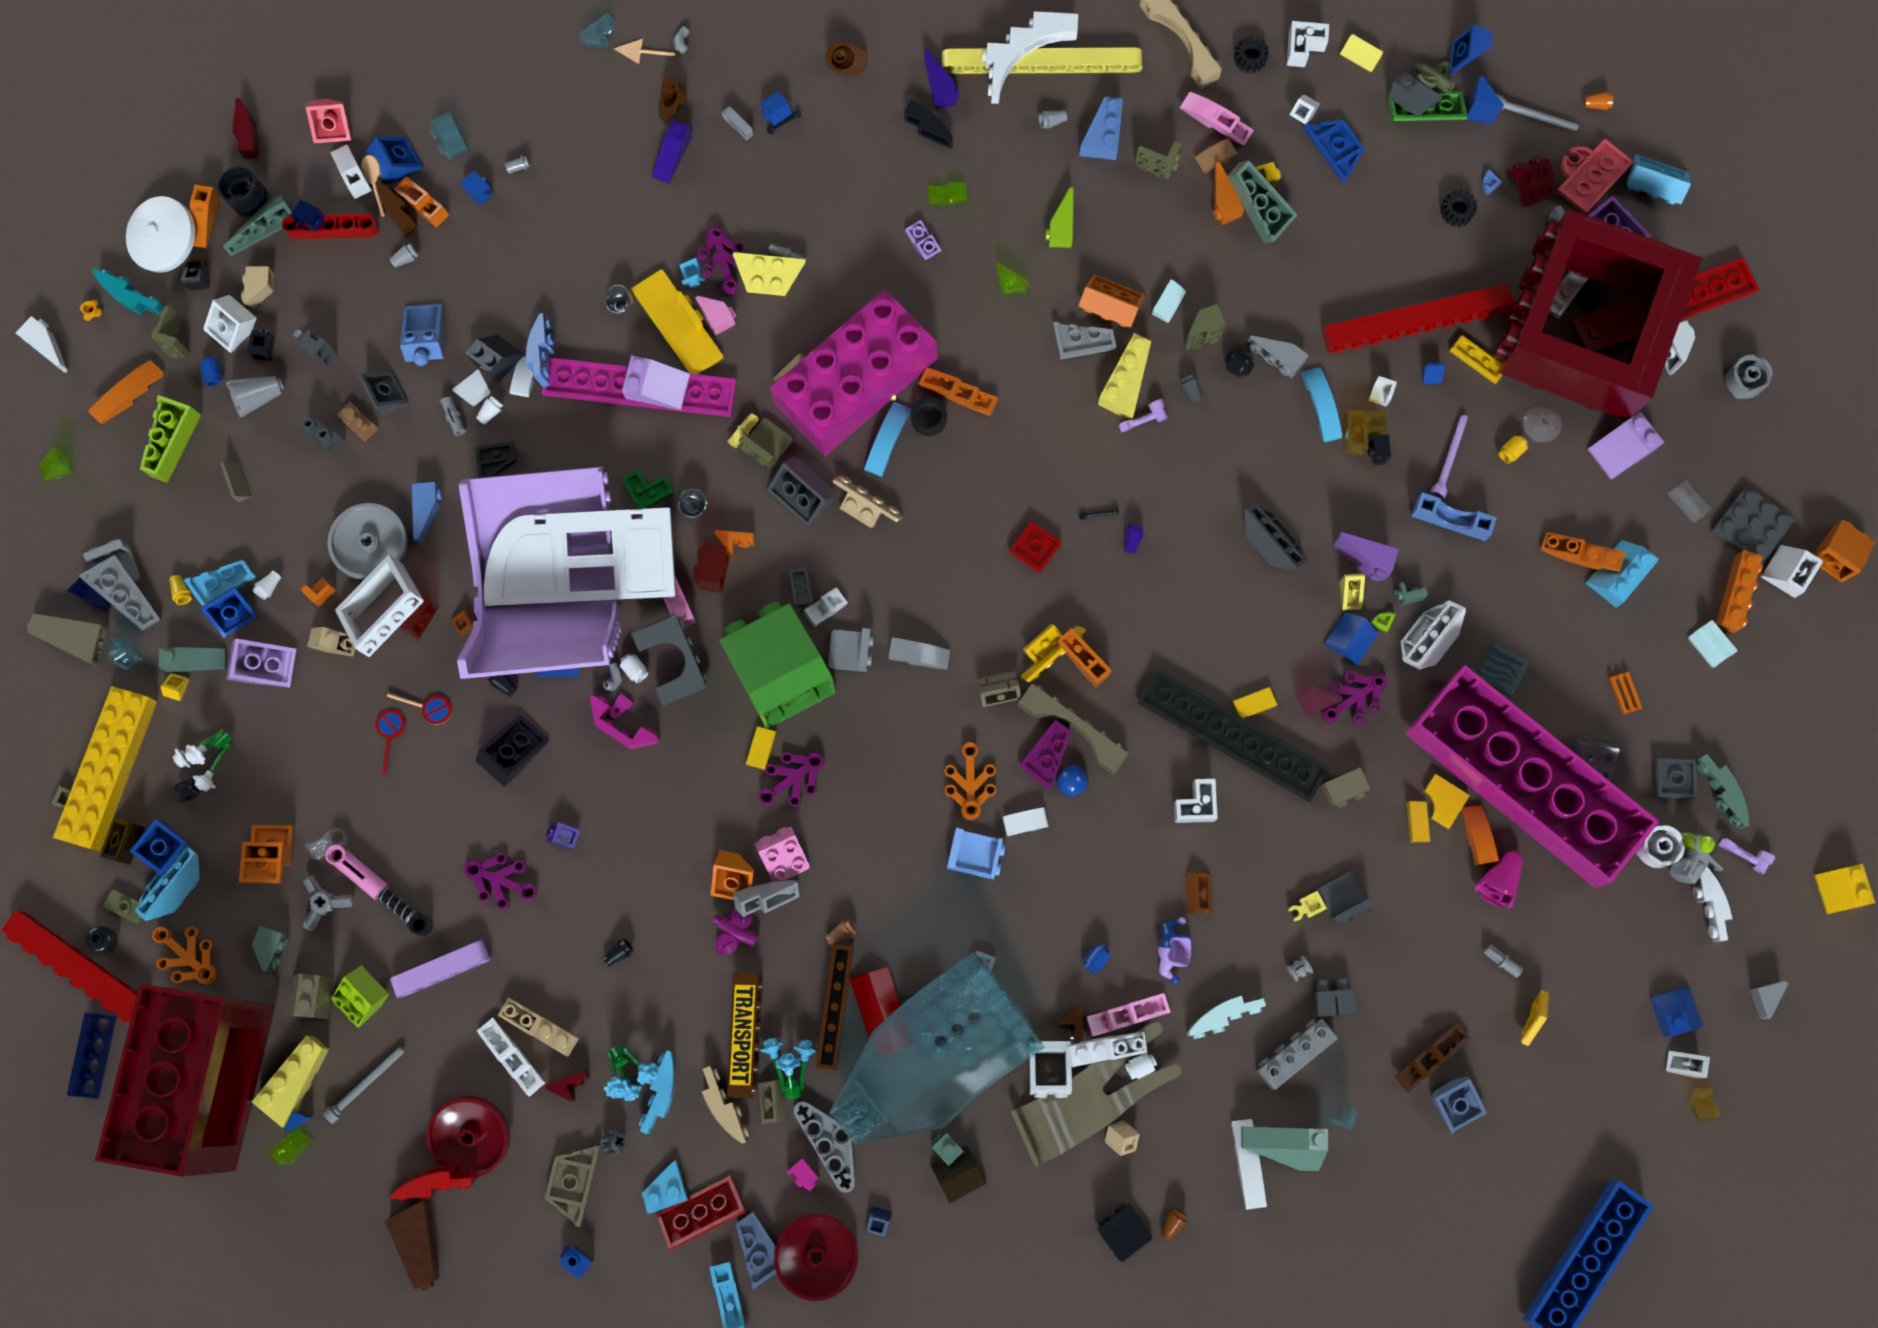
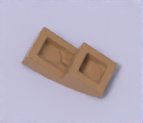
M1227 138L1195 156V159L1206 174L1215 168L1217 162L1223 165L1238 153Z

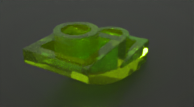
M966 183L928 186V206H946L967 202Z

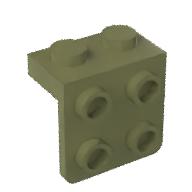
M1174 141L1167 157L1139 146L1135 165L1142 171H1149L1159 178L1169 180L1172 172L1177 171L1183 153L1180 152L1181 144Z
M166 305L160 313L157 327L152 331V339L170 357L187 359L189 351L176 338L183 319L171 306Z
M764 418L748 437L743 434L739 439L740 449L747 455L751 454L760 465L771 469L791 446L793 439L771 421Z

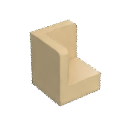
M1122 1120L1108 1125L1105 1143L1122 1156L1136 1151L1140 1133Z

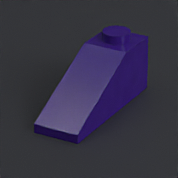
M924 50V62L934 108L955 106L957 98H959L958 86L954 87L953 79L928 50Z
M672 120L665 134L652 173L653 178L668 184L670 183L692 138L690 126Z

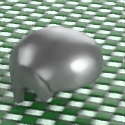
M614 285L608 289V297L605 299L607 310L614 316H624L632 309L634 300L628 288L623 285Z
M689 488L684 490L679 496L677 507L680 514L685 518L696 519L705 512L707 499L701 490Z

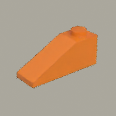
M1217 162L1213 171V215L1216 220L1220 221L1221 225H1224L1242 217L1244 207L1220 162Z
M1072 628L1057 640L1072 662L1095 688L1111 675L1112 670Z

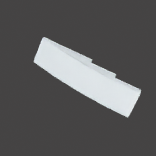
M491 1018L477 1030L497 1060L503 1064L512 1078L518 1082L526 1095L530 1097L545 1084V1081L494 1018Z
M1252 1119L1232 1121L1231 1127L1235 1141L1234 1148L1245 1208L1267 1207L1259 1155L1241 1148V1126L1254 1127Z

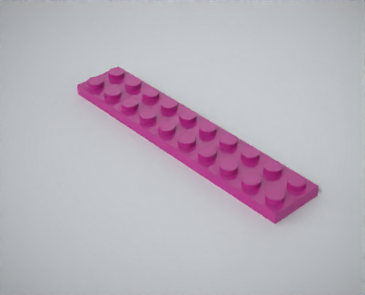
M550 358L548 362L551 372L549 377L550 385L542 387L543 396L732 417L737 380L690 374L682 409L677 410L625 399L622 389L628 366Z

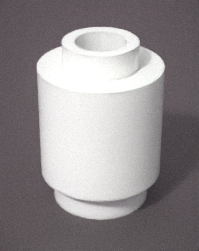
M627 654L621 659L620 667L631 681L639 683L648 676L647 668L636 654Z
M1143 1053L1129 1060L1125 1067L1130 1078L1133 1080L1135 1078L1140 1079L1154 1072V1066L1157 1063L1152 1054Z

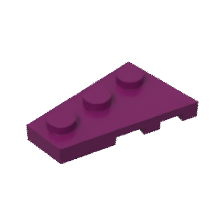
M1055 720L1019 765L1022 770L1049 791L1053 785L1071 731Z

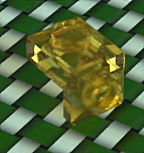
M1700 1087L1693 1090L1688 1100L1699 1123L1717 1119L1720 1116L1711 1097L1713 1093L1711 1087L1705 1089Z

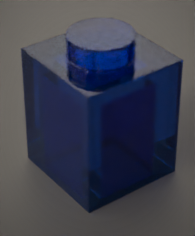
M301 199L290 214L297 224L315 233L323 225L325 218L319 208Z

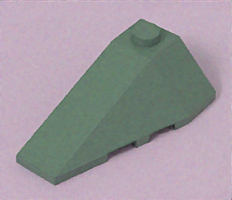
M282 195L271 198L223 245L230 256L283 229L282 221L284 218L295 216Z
M1241 1126V1148L1299 1171H1319L1328 1152V1129Z

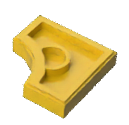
M1437 774L1433 775L1424 790L1430 796L1433 803L1431 819L1447 829L1451 827L1470 796Z
M1544 990L1540 991L1532 1003L1530 1015L1522 1029L1521 1042L1527 1046L1530 1045L1547 1019L1549 993Z

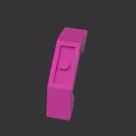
M591 695L590 701L594 723L598 729L629 749L659 743L660 740L656 736L658 733L649 727L647 729L640 727L633 739H631V734L623 729L621 732L615 729L616 725L610 720L606 719L603 721L611 708L608 705L609 701L600 695L598 698Z

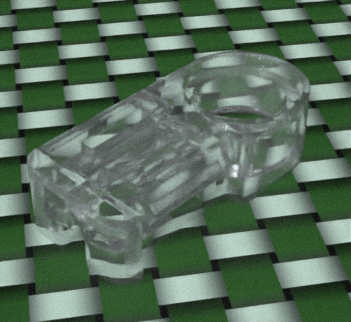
M333 828L324 833L325 837L311 844L306 843L305 847L310 851V857L318 860L326 855V851L330 846H344L348 841L346 831L340 828ZM336 832H341L343 835V839L339 843L333 841V835Z

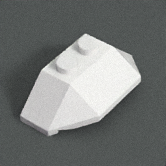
M1449 600L1442 605L1424 611L1401 640L1403 661L1419 670L1436 665L1459 636L1466 608Z

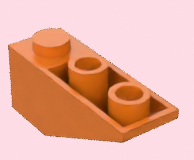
M196 184L192 192L189 210L195 223V241L193 246L207 249L221 197L213 187Z

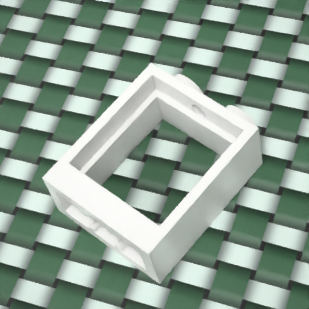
M1071 1041L1029 1042L1030 1095H1034L1035 1098H1046L1047 1095H1055L1056 1098H1066L1067 1095H1071L1072 1070L1068 1065L1066 1046L1071 1045ZM1035 1054H1065V1086H1036Z

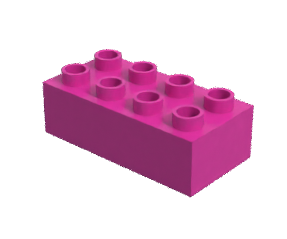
M884 289L770 387L774 405L826 457L891 401L894 395L899 394L922 374L926 367L929 368L938 360L937 341Z

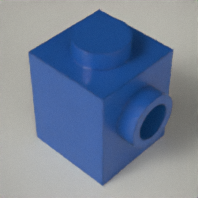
M778 91L760 103L762 117L766 122L770 121L773 126L792 115L789 103Z
M475 171L460 183L464 192L479 206L487 202L493 194L490 188L491 183L485 177L481 178Z
M573 1245L570 1248L567 1246L559 1256L562 1259L558 1264L579 1279L588 1270L594 1259L578 1246Z

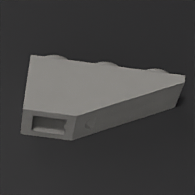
M1252 335L1247 343L1251 351L1259 353L1268 364L1276 366L1284 376H1289L1290 378L1294 377L1309 356L1292 343Z

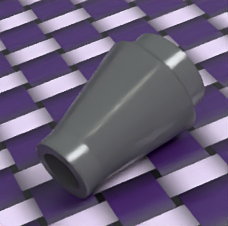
M1195 374L1180 380L1182 383L1181 387L1192 404L1203 400L1199 380L1195 377Z

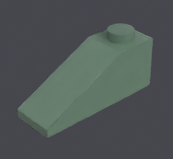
M161 648L159 649V668L167 673L227 669V649Z

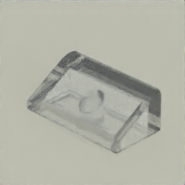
M1687 480L1669 493L1672 500L1693 523L1711 510V507Z

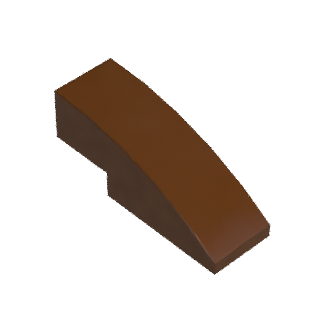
M377 180L376 187L381 203L393 223L407 238L417 228L413 219L406 214L409 209L397 195L380 180Z

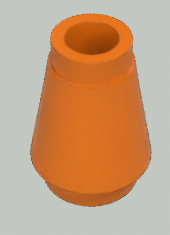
M1606 91L1585 96L1584 107L1608 110V108L1613 107V93Z

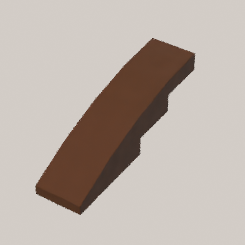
M1455 1022L1394 1076L1407 1093L1412 1091L1424 1078L1428 1077L1441 1064L1445 1063L1470 1039L1469 1035Z

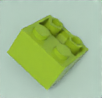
M361 965L343 977L331 1000L359 1028L383 1005L389 993Z

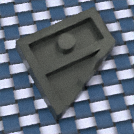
M514 441L475 447L479 478L495 477L517 462Z

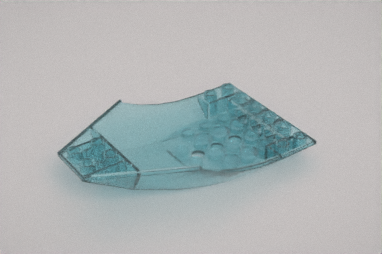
M972 952L920 989L872 1032L829 1113L854 1144L946 1128L980 1094L1045 1048L1030 1021L985 962ZM976 1012L980 1016L976 1021H971L968 1018L970 1013ZM955 1024H960V1025H962V1026H963L962 1031H960V1032H953V1031H952L953 1025H955ZM944 1036L947 1039L946 1044L943 1046L936 1045V1037Z

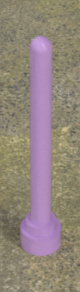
M1465 414L1460 416L1439 481L1431 489L1430 495L1441 499L1446 497V482L1468 420Z

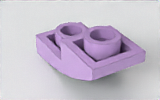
M921 220L904 230L925 261L942 251Z

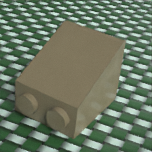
M307 974L293 975L287 1016L329 1019L334 978Z

